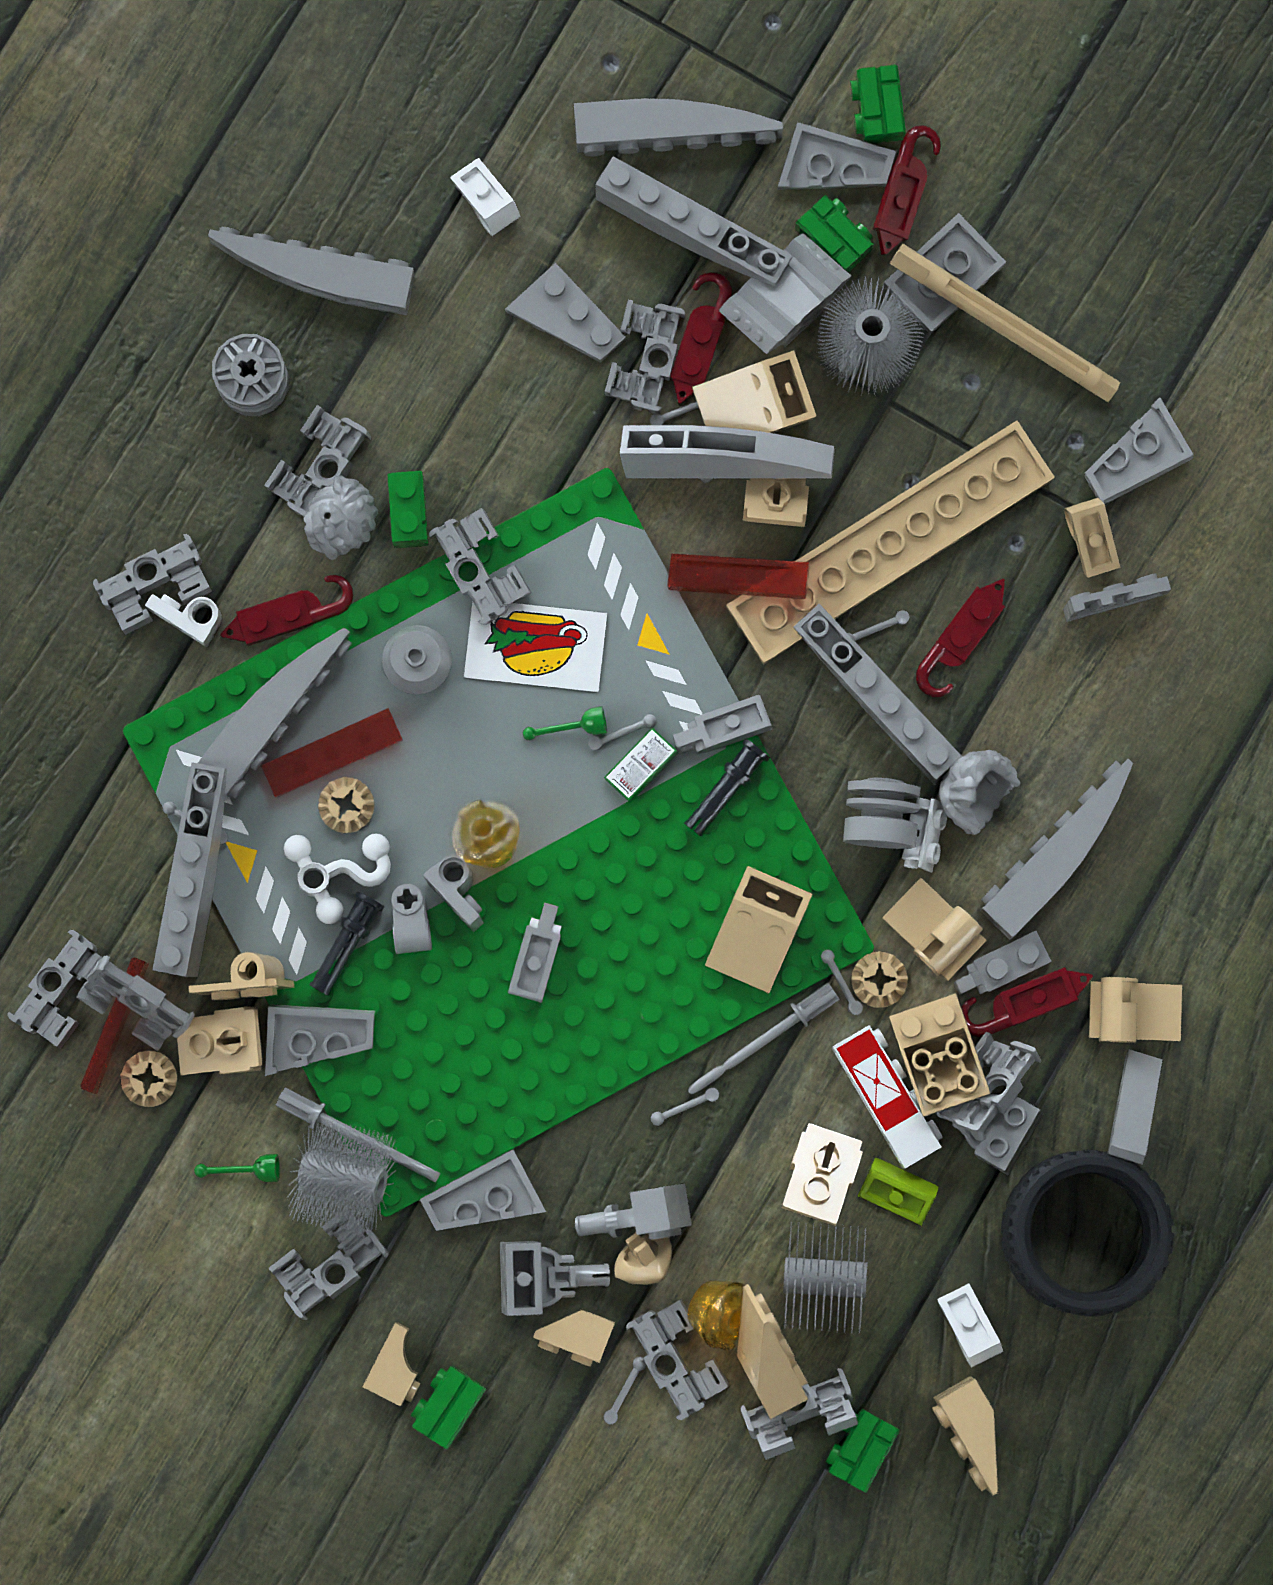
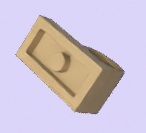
M1099 498L1066 507L1064 509L1066 522L1071 536L1076 541L1085 576L1089 578L1120 568L1105 504Z

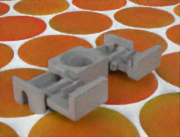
M628 299L621 332L630 335L631 331L642 333V338L646 339V336L653 338L647 337L639 374L637 370H633V373L621 371V366H617V363L612 362L605 395L627 401L635 398L637 401L632 400V407L640 411L646 409L649 410V413L659 414L662 411V407L657 406L664 380H670L678 344L673 342L679 318H685V311L681 308L657 304L655 306L656 312H653V308L634 304L633 300ZM632 312H634L631 328L629 329L627 327L629 326ZM661 350L667 354L668 362L664 367L655 368L649 363L648 357L653 351ZM617 372H619L616 387L614 389L612 388V386H614Z
M318 405L300 430L304 436L312 441L314 437L323 441L321 443L323 448L305 475L301 474L299 477L292 473L294 470L292 467L281 460L264 485L269 491L288 501L287 505L294 513L303 517L309 512V502L314 499L315 494L319 490L333 485L335 476L347 477L353 467L350 459L363 439L366 437L371 440L370 433L361 425L349 418L339 420L325 412ZM326 463H337L338 470L333 477L323 478L321 476V469Z
M481 508L460 520L461 524L459 526H454L459 523L457 520L450 519L443 526L432 529L429 536L431 538L437 537L450 562L446 563L448 570L462 594L470 595L483 618L478 622L486 625L508 611L507 606L501 608V605L504 603L510 605L523 596H528L531 594V591L515 565L508 568V574L500 579L496 576L492 579L490 578L472 547L477 548L479 546L477 542L485 537L491 540L492 538L499 537L485 510ZM480 518H482L483 523L489 531L488 535L485 529L483 528L481 522L479 521ZM466 562H473L478 568L477 577L470 582L463 581L459 575L461 565ZM511 573H513V575H514L516 581L518 582V584H519V586H520V589H518V587H517V585L515 584L513 578L511 577V575H510Z
M184 534L185 541L159 554L156 549H153L124 564L127 570L101 583L94 579L93 585L106 609L113 611L125 635L153 621L147 609L142 610L138 602L142 600L140 595L170 580L173 584L178 583L181 589L178 595L184 605L197 597H202L212 592L199 567L202 564V559L189 535ZM196 560L198 565L195 566L193 561ZM145 564H153L157 568L155 577L148 581L140 579L138 575L140 568ZM200 585L199 587H197V588H195V589H193V590H191V591H189V592H187V593L184 594V592H186V591H188V590H190V589H192V588H194V587Z
M74 930L68 931L72 937L56 959L48 958L29 983L28 987L32 991L15 1014L8 1012V1018L20 1025L25 1031L31 1034L38 1032L60 1049L80 1023L70 1016L66 1019L57 1013L60 1009L56 1006L76 979L81 981L85 978L88 980L87 978L94 965L100 962L102 958L96 953L97 947ZM90 949L93 950L95 953L91 954L89 952ZM56 972L61 977V985L57 990L49 992L44 987V979L48 974ZM68 1022V1024L65 1026V1028L62 1030V1032H61V1033L59 1034V1036L57 1037V1034L59 1033V1031L62 1029V1027L65 1025V1023ZM33 1026H36L38 1030H34Z
M109 956L102 957L100 962L94 965L87 978L88 980L83 984L76 997L102 1015L113 1000L111 996L118 997L117 1000L142 1016L136 1024L132 1035L157 1051L161 1048L164 1040L172 1033V1036L175 1038L182 1035L188 1029L195 1016L193 1012L188 1014L164 998L165 993L138 975L132 977L120 970L109 961Z
M985 1032L975 1046L981 1067H990L991 1071L985 1078L990 1093L994 1088L1001 1085L1006 1086L1005 1091L997 1096L989 1094L976 1100L974 1099L936 1112L937 1116L956 1123L963 1135L969 1136L972 1133L975 1139L979 1141L985 1140L986 1136L983 1132L998 1112L1004 1114L1022 1090L1023 1085L1020 1081L1035 1061L1041 1063V1058L1036 1049L1018 1041H1013L1010 1043L1011 1046L994 1041L991 1034Z
M335 1220L333 1224L329 1221L326 1223L327 1226L323 1225L322 1228L330 1237L335 1235L340 1242L337 1246L339 1251L313 1271L310 1268L305 1270L300 1263L303 1260L295 1249H292L268 1268L287 1291L284 1293V1298L299 1318L307 1320L305 1313L328 1295L335 1299L361 1278L358 1272L381 1254L386 1258L388 1257L387 1249L373 1232L371 1234V1230H368L367 1239L362 1233V1225H360V1233L357 1232V1227L355 1233L353 1228H350L349 1231L348 1225L346 1230L343 1229L342 1225L341 1229L338 1228L333 1232L341 1224L338 1223L336 1225ZM297 1260L295 1263H293L291 1266H289L286 1270L282 1272L284 1268H286L293 1261ZM337 1265L343 1266L345 1277L342 1282L338 1284L329 1283L327 1274L330 1268Z
M680 1299L657 1312L658 1317L653 1319L651 1316L656 1314V1312L650 1310L632 1320L626 1326L627 1330L631 1327L633 1328L647 1355L643 1357V1360L660 1389L666 1387L680 1412L676 1416L678 1420H682L690 1414L699 1411L705 1406L706 1399L730 1386L715 1357L705 1363V1369L698 1373L692 1370L690 1371L691 1374L685 1377L689 1370L672 1341L677 1339L675 1334L684 1329L686 1332H689L696 1328L697 1325L684 1302ZM677 1310L681 1312L684 1320L688 1325L687 1327H685L684 1323L682 1322L680 1316L677 1313ZM669 1355L675 1360L676 1369L672 1374L664 1375L657 1370L656 1361L660 1356ZM709 1367L713 1369L720 1383L717 1384ZM703 1397L705 1398L704 1401L699 1402V1399Z
M837 1368L839 1376L811 1387H809L808 1383L802 1386L808 1400H806L805 1407L799 1411L789 1409L770 1419L763 1405L746 1411L744 1405L741 1406V1413L751 1438L758 1439L765 1460L795 1449L791 1436L786 1438L784 1431L788 1430L787 1427L817 1415H821V1417L826 1416L828 1422L824 1424L828 1435L858 1424L855 1412L850 1404L853 1401V1395L842 1369Z

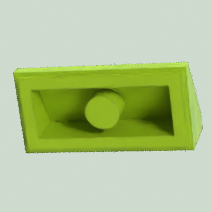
M875 1158L858 1193V1197L922 1226L935 1200L938 1186L886 1161Z

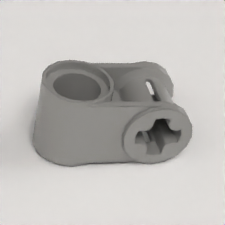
M402 884L394 890L391 900L394 921L393 938L396 954L432 950L425 898L417 886ZM412 895L416 901L412 903L411 909H406L404 904H402L406 901V896Z

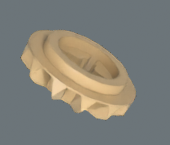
M342 777L329 782L320 793L318 809L322 820L328 827L337 832L352 833L362 829L370 821L374 812V798L369 788L360 780ZM353 791L352 803L360 811L347 810L339 819L341 807L332 799H345Z
M878 951L865 955L857 962L852 972L851 981L856 996L863 1003L871 1007L883 1008L891 1006L903 996L907 987L908 977L905 967L899 959L892 954ZM878 964H881L884 976L895 978V981L884 983L881 995H879L876 983L864 981V978L876 975Z
M156 1051L138 1052L126 1061L120 1074L122 1090L130 1101L144 1107H154L164 1103L172 1096L177 1085V1072L173 1063L168 1057ZM150 1063H152V1074L158 1076L159 1079H163V1082L151 1083L150 1089L145 1094L144 1082L135 1079L134 1075L146 1074Z

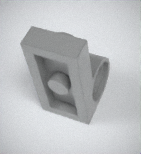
M457 855L446 856L423 874L427 883L473 933L484 924L479 915L482 908L469 894L465 898L462 897L473 883V873L465 859ZM460 868L464 871L460 880L456 882L446 880L450 870Z

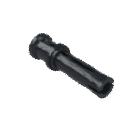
M748 739L742 742L744 747L734 760L726 762L723 769L725 774L688 820L684 822L692 830L699 819H702L694 830L700 837L703 836V833L740 786L745 787L751 783L750 777L763 761L767 762L770 759L766 753Z
M358 891L355 895L357 900L348 916L342 917L340 921L341 932L326 955L315 978L310 983L311 987L327 996L330 995V991L360 939H365L370 934L368 928L377 912L383 911L385 907ZM365 907H366V910H365L363 916L361 917L360 921H358L359 918H360V916H361V914L363 913V911H364V909H365ZM350 933H352V935H351L349 941L347 942V939H348ZM344 948L330 974H328L341 949Z

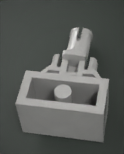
M1016 1097L1004 1114L998 1112L983 1132L986 1136L985 1140L979 1141L975 1139L972 1133L969 1136H964L970 1146L975 1149L974 1154L978 1159L1009 1175L1043 1114L1037 1107ZM953 1122L952 1126L959 1129L957 1124Z
M685 1184L630 1192L632 1209L619 1211L618 1205L615 1204L607 1206L603 1212L577 1216L575 1218L576 1232L580 1237L608 1233L613 1238L621 1237L623 1234L622 1228L635 1226L637 1235L649 1233V1239L653 1240L681 1235V1227L692 1226Z
M536 1241L500 1242L502 1314L507 1316L543 1314L542 1308L555 1304L561 1298L575 1297L574 1290H561V1288L582 1286L608 1287L610 1277L592 1276L593 1274H610L609 1264L560 1265V1263L574 1262V1256L559 1255L550 1248L542 1247L541 1243Z

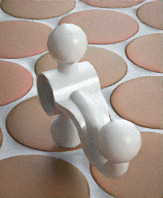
M371 834L365 838L362 844L363 854L368 859L376 861L377 869L372 873H367L350 860L340 859L325 866L312 862L309 856L311 844L306 837L293 835L286 840L284 844L285 856L289 860L297 862L300 868L298 872L299 887L304 894L316 898L318 902L316 914L321 922L334 924L343 916L344 908L342 903L337 898L330 897L327 891L331 878L345 873L357 883L368 887L380 885L387 879L391 863L388 856L390 844L385 836ZM309 871H318L323 875L324 881L318 888H309L304 884V876Z

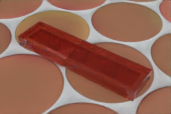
M671 553L667 587L669 590L806 599L810 565L809 562Z
M389 708L265 763L261 767L275 798H278L400 743L403 739Z
M134 957L131 959L126 973L132 977L138 975L143 979L149 963ZM118 997L115 998L80 1085L81 1089L97 1094L131 1010L117 1000Z

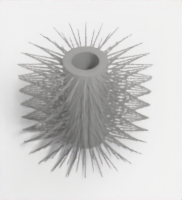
M879 277L873 298V306L871 278L869 290L866 283L862 297L861 294L860 296L858 294L857 297L854 291L855 298L849 291L851 298L849 294L845 301L842 297L840 298L842 300L840 304L848 312L842 309L839 304L831 301L839 307L838 309L835 306L833 308L840 313L835 312L833 309L831 310L839 317L832 315L836 319L830 318L833 321H827L833 324L826 325L831 328L819 327L820 329L831 331H818L820 334L827 333L830 336L817 335L820 338H833L828 340L817 339L822 342L831 341V343H819L818 345L821 346L836 344L830 347L824 346L822 348L824 350L837 347L832 350L820 351V353L824 354L823 352L827 353L826 356L833 355L829 357L832 359L828 361L829 363L834 360L837 363L841 361L838 364L840 365L838 368L841 370L835 376L845 368L844 376L847 382L851 373L853 374L849 390L862 363L857 381L858 385L863 364L865 363L861 396L866 380L867 368L868 394L871 384L873 383L874 389L878 379L874 396L880 377L883 386H885V378L887 379L888 377L890 380L889 375L891 378H893L892 375L895 372L898 376L900 375L898 373L900 369L892 361L898 364L902 369L901 372L906 376L907 374L903 370L909 372L905 369L907 365L900 360L905 361L907 364L909 363L911 366H914V364L906 361L901 356L908 358L904 354L910 355L907 352H913L908 348L920 351L919 348L909 346L917 345L921 347L920 344H914L909 341H922L910 339V337L923 338L922 336H910L907 334H924L918 331H909L922 330L919 327L904 329L918 326L916 323L909 326L903 325L920 322V320L905 322L910 320L905 318L911 316L910 314L905 315L912 311L915 312V310L908 311L911 307H906V310L903 309L899 312L901 310L899 308L905 300L900 298L896 303L897 298L894 297L896 294L894 291L887 301L891 283L879 308L883 292L882 288L878 306L875 309Z
M321 1123L322 1130L319 1142V1133L316 1128L315 1137L314 1131H312L311 1146H309L308 1130V1151L306 1152L305 1145V1155L304 1153L302 1154L303 1158L299 1170L291 1171L298 1172V1177L295 1180H298L296 1186L299 1184L292 1200L299 1190L296 1197L298 1201L297 1207L299 1204L301 1208L302 1200L304 1199L301 1212L304 1211L306 1205L307 1218H310L308 1217L309 1213V1216L314 1220L313 1215L316 1206L317 1213L318 1210L320 1213L321 1209L320 1216L322 1222L325 1219L328 1223L330 1219L333 1224L331 1216L333 1214L336 1222L339 1212L337 1222L341 1224L344 1212L342 1224L343 1222L345 1223V1219L346 1222L348 1219L350 1225V1219L353 1216L351 1225L353 1226L354 1224L355 1227L356 1218L358 1217L357 1224L359 1225L360 1222L361 1225L362 1221V1228L367 1216L365 1228L368 1234L366 1225H368L369 1215V1225L371 1221L373 1227L374 1212L376 1210L377 1227V1204H379L381 1218L380 1201L384 1204L382 1198L384 1193L387 1194L385 1192L386 1185H390L387 1184L388 1171H386L389 1163L387 1164V1161L385 1163L388 1156L387 1153L384 1159L387 1147L385 1145L382 1155L383 1142L380 1148L377 1140L374 1150L376 1140L372 1138L370 1151L368 1152L369 1139L367 1144L366 1137L365 1139L363 1137V1143L360 1147L362 1137H359L357 1133L358 1140L354 1149L357 1136L354 1137L352 1143V1135H349V1140L346 1144L348 1135L344 1133L343 1142H341L343 1136L342 1127H339L341 1130L339 1138L337 1127L335 1126L333 1129L330 1125L331 1130L328 1139V1125H325L327 1128L325 1135Z
M791 1222L789 1256L785 1257L783 1293H786L785 1327L788 1293H794L792 1329L795 1294H801L800 1326L803 1294H809L808 1318L810 1295H816L815 1325L817 1296L824 1295L823 1317L825 1296H831L830 1324L832 1296H838L837 1331L840 1297H846L845 1325L847 1297H853L852 1332L855 1298H861L860 1334L862 1298L866 1296L867 1262H864L866 1227L863 1262H857L858 1232L856 1261L852 1262L850 1261L851 1226L848 1261H842L843 1234L841 1261L835 1260L836 1227L833 1260H827L828 1235L826 1260L820 1259L821 1228L818 1259H812L814 1223L811 1259L805 1258L806 1228L804 1257L798 1258L799 1223L796 1258L790 1257Z

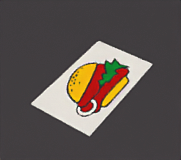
M472 601L464 678L599 692L607 613L518 603L507 605L504 603L501 605V608L507 606L508 611L492 622L483 625L478 622L483 618Z

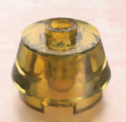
M476 800L467 804L458 812V820L452 832V844L461 859L483 868H497L506 864L514 856L518 845L520 826L515 813L510 808L500 802Z
M710 1280L702 1284L694 1293L688 1307V1322L707 1346L722 1350H731L736 1347L734 1341L739 1337L744 1284L740 1282Z

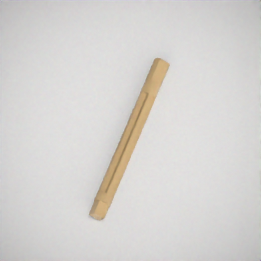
M902 243L890 262L892 266L1105 401L1109 402L1118 390L1120 384L1118 380Z

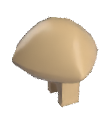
M635 1233L625 1240L627 1246L622 1249L614 1265L615 1277L629 1284L648 1285L663 1281L668 1273L672 1256V1246L669 1237L650 1240L649 1234L639 1236Z

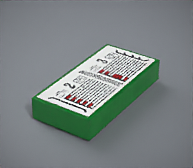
M651 728L609 771L604 779L631 803L678 754V751L656 730Z

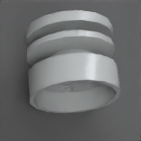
M240 334L228 339L218 348L212 361V377L222 400L233 411L244 416H262L274 411L284 401L289 390V373L279 349L269 339L257 334ZM254 366L256 375L253 377L248 374L245 377L242 369L245 367L251 369Z
M867 778L865 780L848 781L847 792L862 795V798H849L846 800V806L861 810V816L845 818L843 842L876 848H915L918 824L902 818L903 814L919 811L918 804L906 802L904 799L919 798L921 788L889 778Z

